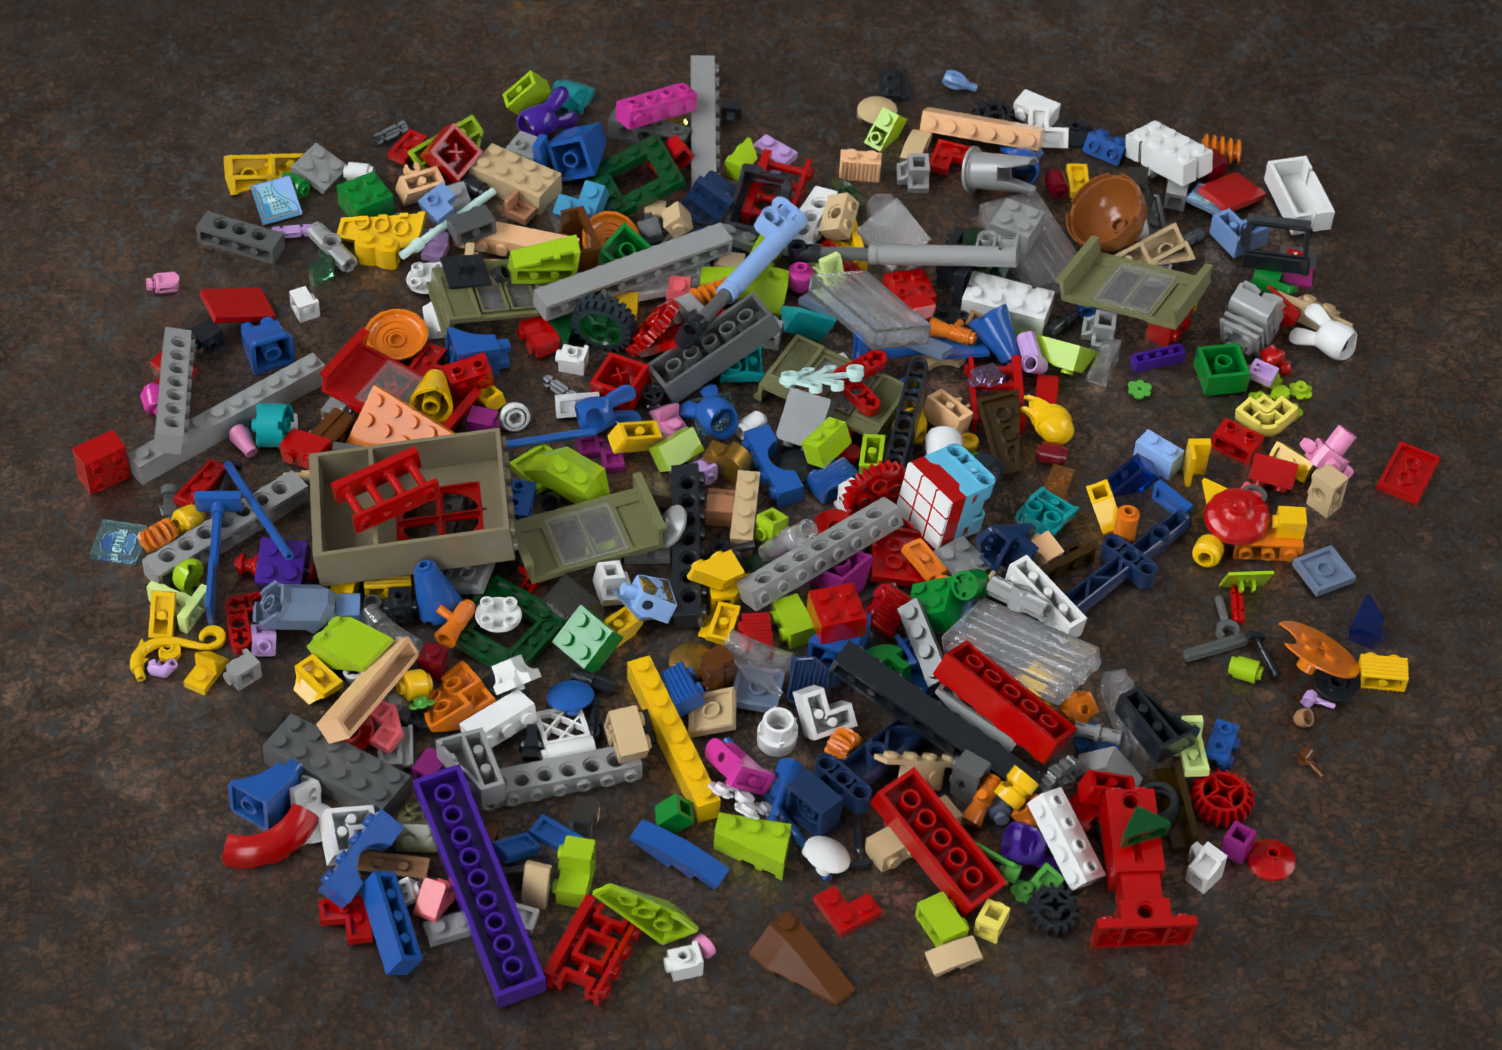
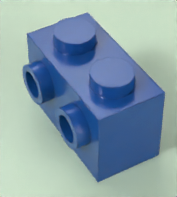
M512 479V482L508 484L512 485L513 499L509 501L514 503L515 519L518 520L532 516L537 498L536 482Z

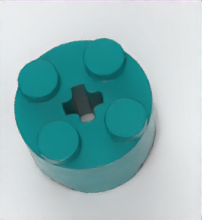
M258 403L256 407L257 416L256 419H252L251 425L252 431L256 432V446L260 448H279V444L292 430L291 422H294L293 408L290 404Z

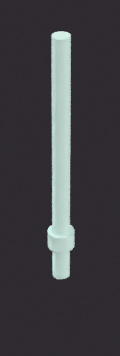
M490 188L456 213L468 211L475 206L479 207L496 195L495 189ZM447 219L422 237L412 240L408 247L399 252V256L405 259L412 253L422 250L425 244L448 229Z

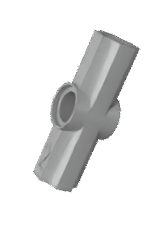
M317 221L311 224L307 230V235L323 251L324 258L328 261H333L342 272L348 273L354 270V267L358 264L357 258L341 243V237L336 233H332L323 223Z
M993 576L987 584L986 590L988 595L1006 603L1007 608L1012 611L1027 613L1041 621L1048 620L1049 616L1053 613L1054 606L1052 601L1033 593V589L1027 585L1014 584L999 576Z

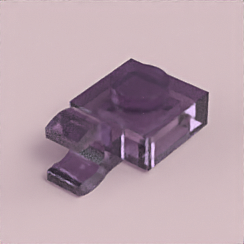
M994 363L971 370L970 373L974 377L967 379V382L972 387L983 383L990 387L1004 383L1006 376Z

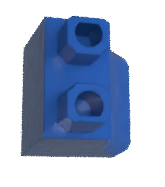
M269 316L262 318L260 321L261 325L253 326L250 322L241 325L242 344L254 375L288 366L295 362L293 337L282 328L278 320L274 321Z
M454 327L446 328V349L449 363L484 352L492 369L493 377L499 376L500 369L510 367V359L507 353L511 352V346L508 338L497 340L495 334L481 335L464 332Z
M290 758L284 765L278 762L266 771L254 776L233 779L228 784L231 810L236 815L264 831L274 827L291 809L289 788L302 783L301 777L298 776L302 771V764Z

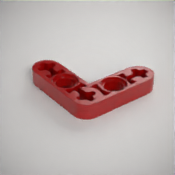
M872 350L834 371V373L846 372V367L853 364L864 366V376L859 382H851L849 378L834 380L844 381V390L840 392L865 416H875L880 409L879 398L862 381L886 367L887 355L881 350ZM853 389H858V390H860L862 393H861V394H853V393L851 392V390H853Z
M261 591L230 596L225 601L231 649L235 654L243 655L242 650L247 648L251 651L252 649L248 617L253 616V603L262 600L263 597L260 596ZM236 622H243L245 624L241 628H234L232 626ZM243 636V645H239L238 637Z

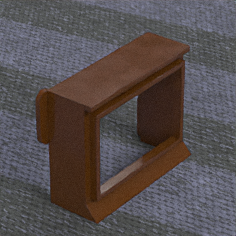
M584 205L561 210V229H558V234L567 236L577 235V238H580V258L577 273L599 266L598 252L602 247ZM583 229L591 245V248L584 249L583 247Z

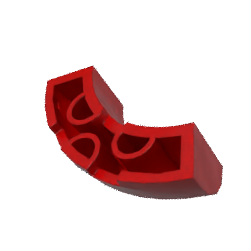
M293 803L287 815L267 831L248 836L228 833L223 850V865L231 868L254 869L257 866L270 863L272 865L289 857V854L299 846H303L319 823V817L303 806Z

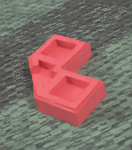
M382 700L370 714L374 724L380 726L372 736L370 745L391 754L404 736L397 707Z

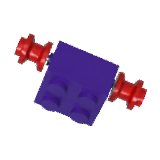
M261 537L259 554H256L254 558H247L246 553L243 552L240 553L239 557L236 556L234 569L238 570V575L243 576L245 571L252 572L253 577H255L254 582L259 589L265 588L274 580L282 584H306L307 575L309 576V583H314L316 579H319L314 560H311L309 566L311 548L308 542L284 539L294 554L291 560H286L272 538Z

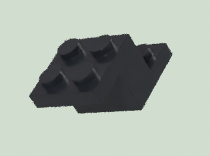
M956 227L952 234H948L945 245H963L964 229ZM936 267L935 273L938 274L937 283L951 288L950 295H953L952 305L960 307L973 271H977V267Z

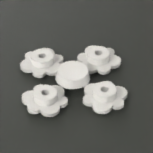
M711 782L708 785L713 793L718 796H723L726 799L735 797L737 801L734 804L735 809L746 817L759 820L760 816L755 810H758L762 815L770 816L772 805L764 801L754 803L755 798L750 792L732 788L727 783L724 784L722 782Z

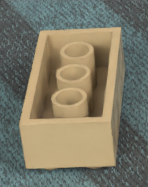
M493 143L469 168L470 175L487 183V186L490 188H494L496 191L495 196L505 200L515 190L520 191V200L536 207L537 215L539 216L562 192V173Z

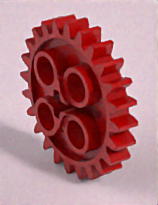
M670 298L665 303H662V305L657 306L647 319L643 320L635 329L634 336L625 350L632 357H635L640 352L642 353L658 339V336L668 329L671 320L679 311L680 305L673 298Z
M880 460L877 466L871 463L870 469L867 470L863 467L862 474L855 473L856 479L849 480L851 486L845 487L846 493L842 494L844 498L842 503L850 516L882 497L897 505L906 468L902 463L898 464L897 461L891 463L890 460H887L883 464Z

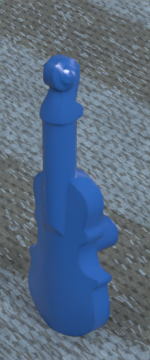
M782 758L778 761L774 771L777 779H775L770 790L775 800L767 820L778 822L777 817L781 812L784 802H786L787 785L805 772V768L799 761L792 758Z

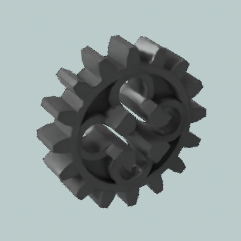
M1068 755L1065 759L1062 758L1058 764L1052 765L1048 769L1047 774L1041 779L1042 783L1039 784V789L1037 790L1038 795L1062 787L1064 793H1067L1071 789L1072 784L1076 782L1077 775L1081 772V762L1073 755L1071 757Z

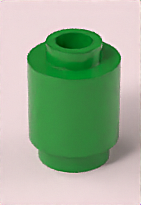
M284 172L280 176L281 178L290 175L298 199L308 195L310 191L308 180L293 172Z

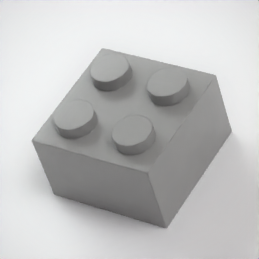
M1006 198L990 222L989 230H993L997 235H1003V237H1016V234H1021L1020 254L1026 256L1043 230L1045 212Z

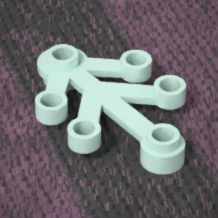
M859 364L849 365L846 367V372L834 373L836 370L835 365H826L817 372H815L813 367L802 368L799 372L789 370L781 373L779 383L784 385L785 388H795L797 385L808 387L809 392L812 394L821 393L822 384L830 385L832 391L839 392L844 390V381L834 379L849 378L851 382H859L864 376V366Z

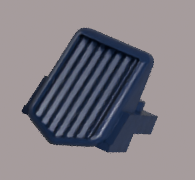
M713 170L708 171L705 177L700 175L682 202V205L691 213L692 223L699 226L719 223L734 201L733 196L736 186Z
M1031 523L989 526L976 537L977 550L981 553L979 558L995 572L1002 569L1006 573L1011 563L1025 555H1028L1033 561L1039 547L1029 539L1032 537L1036 527Z
M792 655L789 668L791 676L786 700L796 705L793 692L816 685L824 688L828 701L830 691L833 687H840L841 679L828 671L831 666L816 656L801 657Z

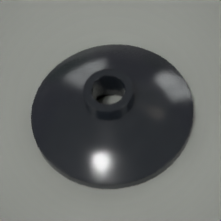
M1066 119L1056 125V127L1069 128L1068 147L1073 148L1083 147L1088 133L1094 131L1089 123L1080 119Z
M1317 669L1314 676L1316 689L1330 700H1350L1359 693L1361 688L1359 675L1355 678H1341Z

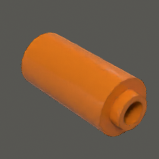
M1131 505L1119 507L1113 534L1121 536L1130 544L1135 541L1140 517L1139 510Z

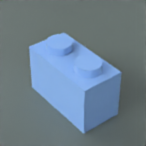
M1148 429L1135 442L1132 459L1169 481L1181 469L1185 451Z

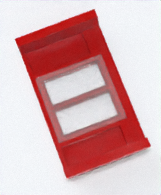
M362 327L320 372V376L323 377L321 391L345 403L350 409L359 414L374 385H379L409 404L412 393L424 377L421 373L368 346L369 331ZM474 387L466 397L459 396L453 398L451 394L453 411L442 425L454 431L469 414L472 405L475 406V402L482 394V391Z

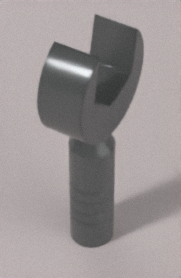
M1222 595L1216 596L1214 599L1221 620L1218 622L1215 632L1217 638H1224V631H1231L1234 635L1238 634L1240 627L1237 622L1229 619L1224 597Z

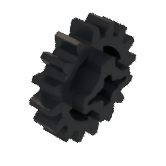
M987 97V101L980 99L979 103H974L971 115L1014 122L1015 109L1011 108L1010 103L1005 104L1004 99L999 101L998 97H995L994 100Z
M1050 882L1048 888L1041 884L1039 891L1033 890L1032 897H1029L1027 901L1029 906L1026 909V913L1032 914L1029 922L1037 923L1036 930L1042 927L1044 928V935L1052 931L1055 937L1060 930L1065 935L1068 932V928L1074 929L1076 922L1080 918L1078 912H1080L1081 905L1076 904L1078 896L1071 897V888L1065 891L1063 890L1062 883L1056 888L1054 883ZM1069 915L1067 919L1062 922L1060 921L1061 918H1066Z

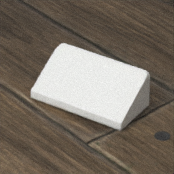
M432 302L422 307L424 321L428 328V339L443 338Z

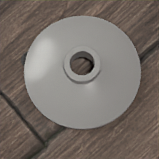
M680 505L671 506L662 515L667 527V531L663 532L664 548L673 546L685 529L687 514L684 507Z

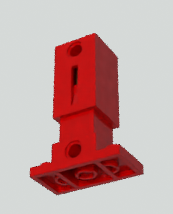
M1115 787L1104 792L1098 814L1108 892H1115L1117 907L1114 916H1104L1096 920L1090 937L1091 948L1189 945L1198 926L1197 915L1189 916L1187 913H1180L1172 916L1169 898H1163L1161 880L1165 872L1161 837L1122 849L1120 847L1123 833L1137 805L1158 815L1154 788L1136 787L1134 789L1122 790V788Z

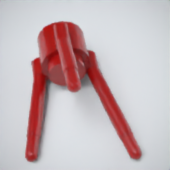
M1268 285L1267 288L1273 294L1283 298V303L1286 305L1282 308L1284 318L1280 325L1285 328L1288 325L1293 327L1301 312L1297 311L1298 307L1291 304L1272 286Z

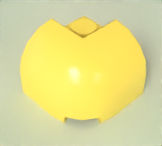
M1265 394L1257 400L1250 396L1236 408L1235 420L1239 424L1265 437H1273L1281 433L1296 419L1298 407L1283 396H1280L1276 401H1273Z

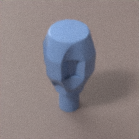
M946 70L942 83L952 90L967 89L976 92L978 87L977 84L969 82L961 72L956 70Z

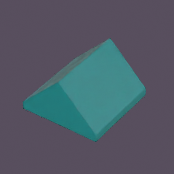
M781 306L784 332L795 335L799 334L810 339L823 341L837 320V317L808 309Z

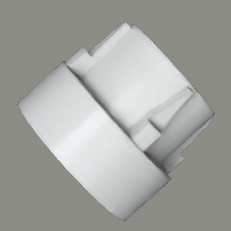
M774 706V708L769 709L764 714L763 720L758 726V747L762 752L773 757H782L793 752L797 746L798 739L796 718L793 717L789 710Z

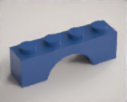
M769 424L744 431V441L741 442V445L750 453L753 460V469L760 472V482L766 486L770 500H774L778 508L803 501L804 486L795 470L778 468L770 461L776 455L777 438Z
M382 809L378 810L375 814L370 812L361 823L364 825V828L361 832L356 831L349 839L350 847L348 850L345 851L343 849L334 860L337 865L333 870L329 868L320 879L323 884L318 891L341 909L350 903L363 885L357 870V862L361 852L365 850L383 852L392 845L404 828V826Z

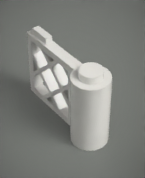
M555 708L536 712L537 721L532 724L537 725V730L544 746V750H541L542 760L596 750L594 738L590 734L582 709L574 721L565 717L567 715L565 711ZM552 718L554 721L549 725L542 722L541 719ZM560 722L568 725L565 731L556 728ZM574 728L584 732V734L576 736L570 733ZM551 733L560 736L556 740H547Z

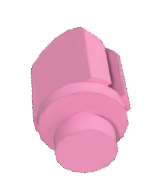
M175 272L153 274V280L146 278L147 291H152L154 288V292L159 294L177 292L179 290L178 274Z

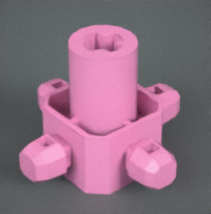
M1339 424L1326 442L1321 438H1317L1315 441L1303 438L1300 442V447L1306 452L1305 456L1317 468L1321 469L1329 463L1348 478L1353 475L1354 471L1348 465L1349 461L1344 454L1357 437Z

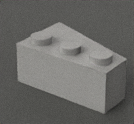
M483 727L436 740L437 758L446 768L460 764L471 794L481 807L505 801V782Z

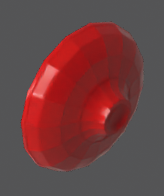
M1241 488L1225 489L1215 494L1206 504L1204 512L1205 524L1211 534L1224 543L1236 546L1249 545L1260 540L1269 530L1271 522L1269 507L1262 498L1250 490Z

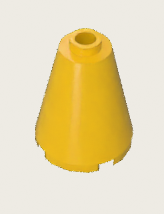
M432 369L425 374L412 393L409 405L440 424L444 423L451 415L453 401L445 373L438 369Z

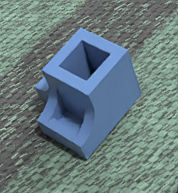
M443 182L418 200L421 210L426 211L427 218L435 226L455 213L451 205L456 200V196Z

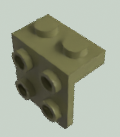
M415 802L402 805L397 822L404 826V828L396 838V851L438 852L420 805Z

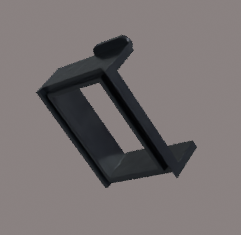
M745 163L742 165L733 196L734 201L730 206L725 224L759 236L760 234L754 226L739 223L741 210L752 181L782 187L779 196L786 198L788 201L790 200L794 185L789 176L764 172L762 166Z
M1248 213L1246 228L1241 229L1240 246L1244 247L1242 267L1308 276L1310 271L1308 251L1312 221ZM1252 226L1305 232L1303 254L1294 255L1250 249Z

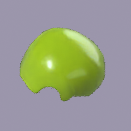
M188 558L175 566L172 580L178 590L192 595L191 588L200 586L199 578L204 571L202 562L196 558Z

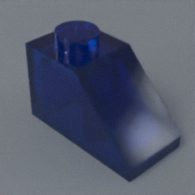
M1137 453L1104 480H1108L1113 496L1118 497L1145 491L1159 480L1160 476L1153 462Z
M1366 594L1351 624L1347 640L1373 650L1377 642H1382L1386 630L1382 629L1385 619L1371 595Z

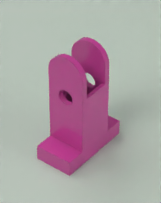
M713 738L706 745V759L727 778L726 783L730 787L765 796L776 776L772 771L761 768L735 743L728 742L725 744L722 740Z

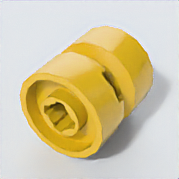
M1014 765L1006 775L1007 781H1001L993 792L1013 809L1019 811L1026 802L1025 796L1032 795L1039 784Z

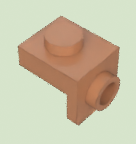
M515 190L504 200L505 216L524 226L537 215L536 207L520 200V191Z

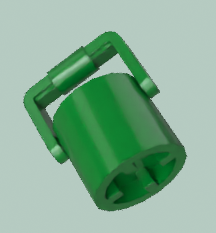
M1256 269L1251 282L1261 290V293L1273 294L1267 288L1268 285L1272 286L1275 290L1289 294L1298 292L1297 285L1283 280L1284 272Z
M980 569L959 571L951 580V590L954 596L963 601L982 598L985 595L990 596L986 590L990 579Z

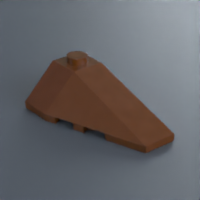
M786 911L768 925L750 951V956L767 972L773 975L777 973L787 978L788 982L794 985L797 983L809 989L810 993L836 1006L855 992L853 985L816 939L789 911Z

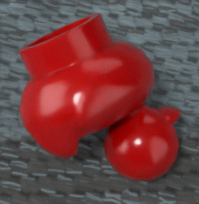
M1272 344L1259 352L1262 361L1273 366L1277 365L1280 375L1287 376L1291 373V362L1284 361L1286 354L1282 349L1276 348Z

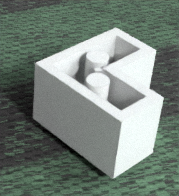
M812 685L793 692L804 737L815 741L834 734L835 729L842 726L846 728L858 726L852 703L840 700L828 705L823 687Z
M373 805L325 809L318 821L327 866L337 865L334 862L335 858L343 849L345 851L348 850L350 847L349 839L356 831L361 832L364 828V825L361 824L370 812L375 814Z

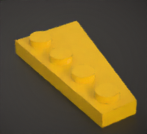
M421 211L417 214L399 213V215L392 216L383 214L379 215V217H345L340 220L337 234L341 237V241L355 243L359 233H371L378 237H392L399 240L400 250H403L410 245L412 240L422 237L427 213L426 211Z

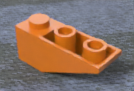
M1271 528L1260 540L1252 544L1235 545L1232 557L1233 559L1293 562V559L1302 556L1304 543L1303 539L1276 538V529Z

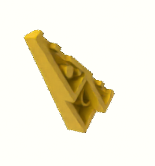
M305 153L224 156L225 179L230 195L250 190L252 185L280 178L284 172H291V167Z

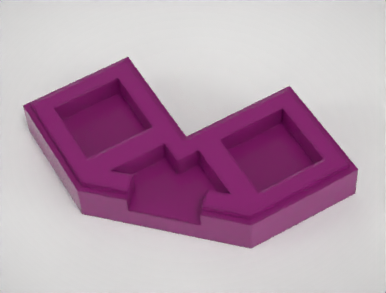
M591 436L576 439L577 452L586 458L601 457L602 467L605 468L606 473L626 472L624 454L622 452L620 454L613 453L611 445L607 444L603 438Z

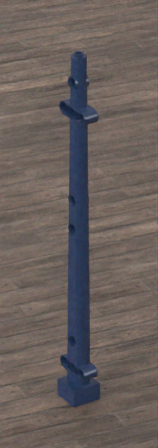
M1177 510L1159 524L1153 525L1150 531L1132 544L1117 534L1106 535L1103 539L1100 554L1105 564L1065 593V595L1084 614L1127 579L1140 589L1147 590L1152 588L1155 583L1158 566L1151 559L1159 553L1165 552L1171 543L1191 528L1190 515L1182 510ZM1033 617L985 654L1010 674L1055 636L1043 622ZM935 691L929 695L933 699L939 700L943 704V706H945L948 709V707L936 695ZM896 719L841 761L829 753L818 755L815 761L814 773L807 769L787 785L785 812L792 821L811 837L829 836L839 828L841 810L844 806L856 814H864L869 810L872 794L870 786L895 766L874 759V754H884V751L888 750L897 752L898 755H903L905 751L913 752L927 739Z

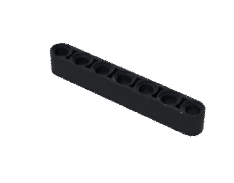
M922 357L913 358L909 362L884 464L887 460H890L891 463L897 461L898 464L902 463L907 468L930 379L928 363ZM908 408H914L911 411H906ZM904 427H909L907 430H901ZM900 446H903V447H904V448L901 449V450H897V449H896L897 447H900Z

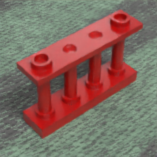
M764 149L758 166L763 167L764 172L777 170L801 176L799 184L793 183L792 191H795L793 199L789 200L799 208L808 180H812L814 175V168H811L812 159H807L805 167L801 168L775 162V159H772V150ZM752 181L741 210V224L750 225L752 218L759 217L763 210L758 209V202L772 203L773 199L778 197L763 193V187H767V185L777 188L782 187Z
M1012 355L1011 364H1007V366H974L973 356H969L968 363H964L963 374L968 378L970 410L973 412L970 423L971 432L976 433L977 422H982L980 413H977L978 405L976 399L983 398L976 397V390L1010 391L1019 388V407L1025 406L1021 356ZM975 374L1007 375V377H1010V380L1008 382L975 381ZM1020 410V434H1024L1026 414Z
M415 446L330 483L336 502L340 504L347 501L355 514L351 515L357 534L441 497V492L436 478L427 482L420 472L419 468L422 466L419 452ZM410 473L418 486L406 491L398 478ZM389 482L397 495L384 500L377 487ZM368 491L376 505L364 510L356 496Z

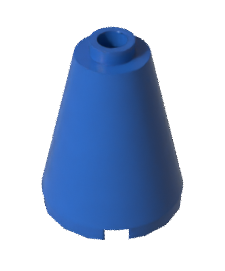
M1006 303L968 323L970 328L977 333L981 341L1002 364L1005 362L1011 364L1012 355L1021 354Z
M422 560L415 566V592L417 613L420 620L425 624L426 621L432 622L433 625L446 623L447 620L439 615L436 610L440 605H443L453 612L459 602L463 601L461 596L434 561Z

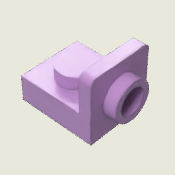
M444 231L429 241L421 253V259L434 263L440 262V257H445L450 249L449 233Z
M1255 358L1252 365H1247L1250 371L1248 385L1253 380L1270 387L1278 374L1279 368Z
M703 457L691 462L698 463L700 472L704 471L705 485H710L717 480L718 466L716 463L710 465L708 462L703 461Z
M251 624L252 654L254 656H275L276 630L267 629L259 624Z

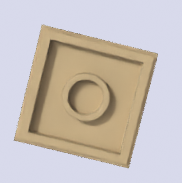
M735 687L705 692L706 694L702 696L705 704L689 712L688 734L690 738L735 730L737 691Z

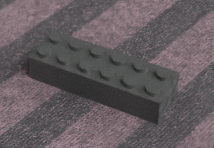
M752 292L708 323V328L698 337L691 348L681 349L678 347L665 351L648 363L649 370L656 383L662 387L663 392L671 402L678 403L782 332L773 314L757 295Z
M292 713L262 746L265 764L272 767L280 762L284 765L290 758L302 764V771L298 776L308 775L318 780L321 785L322 794L346 807L373 805L375 813L382 809L392 817L412 793L410 775L344 740L329 744L317 726Z

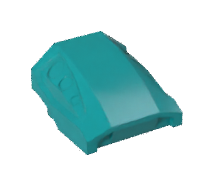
M557 80L550 89L552 93L559 86L566 87L569 92V98L557 110L566 107L568 112H575L577 115L583 113L584 108L589 106L595 94L594 88L569 80Z
M761 345L717 375L716 381L719 383L761 381L765 377L762 365L763 346Z
M1042 486L1017 511L1015 520L1017 523H1031L1036 529L1033 535L1037 533L1041 535L1049 531L1055 537L1065 524L1075 517L1079 507L1071 505Z

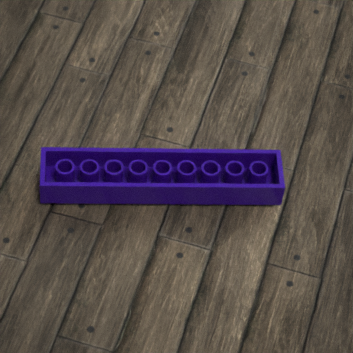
M460 764L413 780L416 798L498 1008L547 991L545 976Z

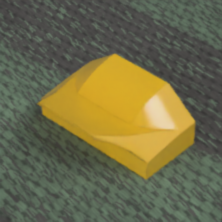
M718 601L716 610L708 615V617H704V627L700 628L698 636L705 638L707 641L729 647L732 644L737 629L741 606Z
M626 606L604 619L607 624L624 637L616 648L633 637L643 624V621H639Z
M311 654L295 665L296 682L293 690L308 705L319 699L326 698L343 688V681L315 654Z

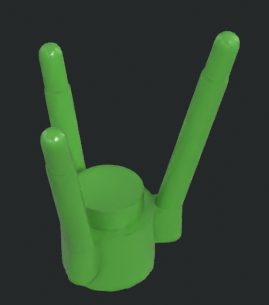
M974 841L987 857L1001 864L999 873L1007 881L1005 886L1008 887L1009 882L1016 884L1022 866L1007 860Z

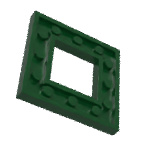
M658 133L600 162L596 175L588 177L591 182L604 185L610 192L605 210L618 212L624 216H629L687 186ZM649 160L659 178L622 196L612 178Z
M495 574L488 582L484 593L476 594L471 599L476 608L480 604L481 598L485 596L491 598L514 597L521 609L522 617L534 625L508 650L476 631L480 625L477 623L474 613L465 628L460 632L454 647L491 669V666L518 655H522L525 664L529 667L553 641L570 619V616Z

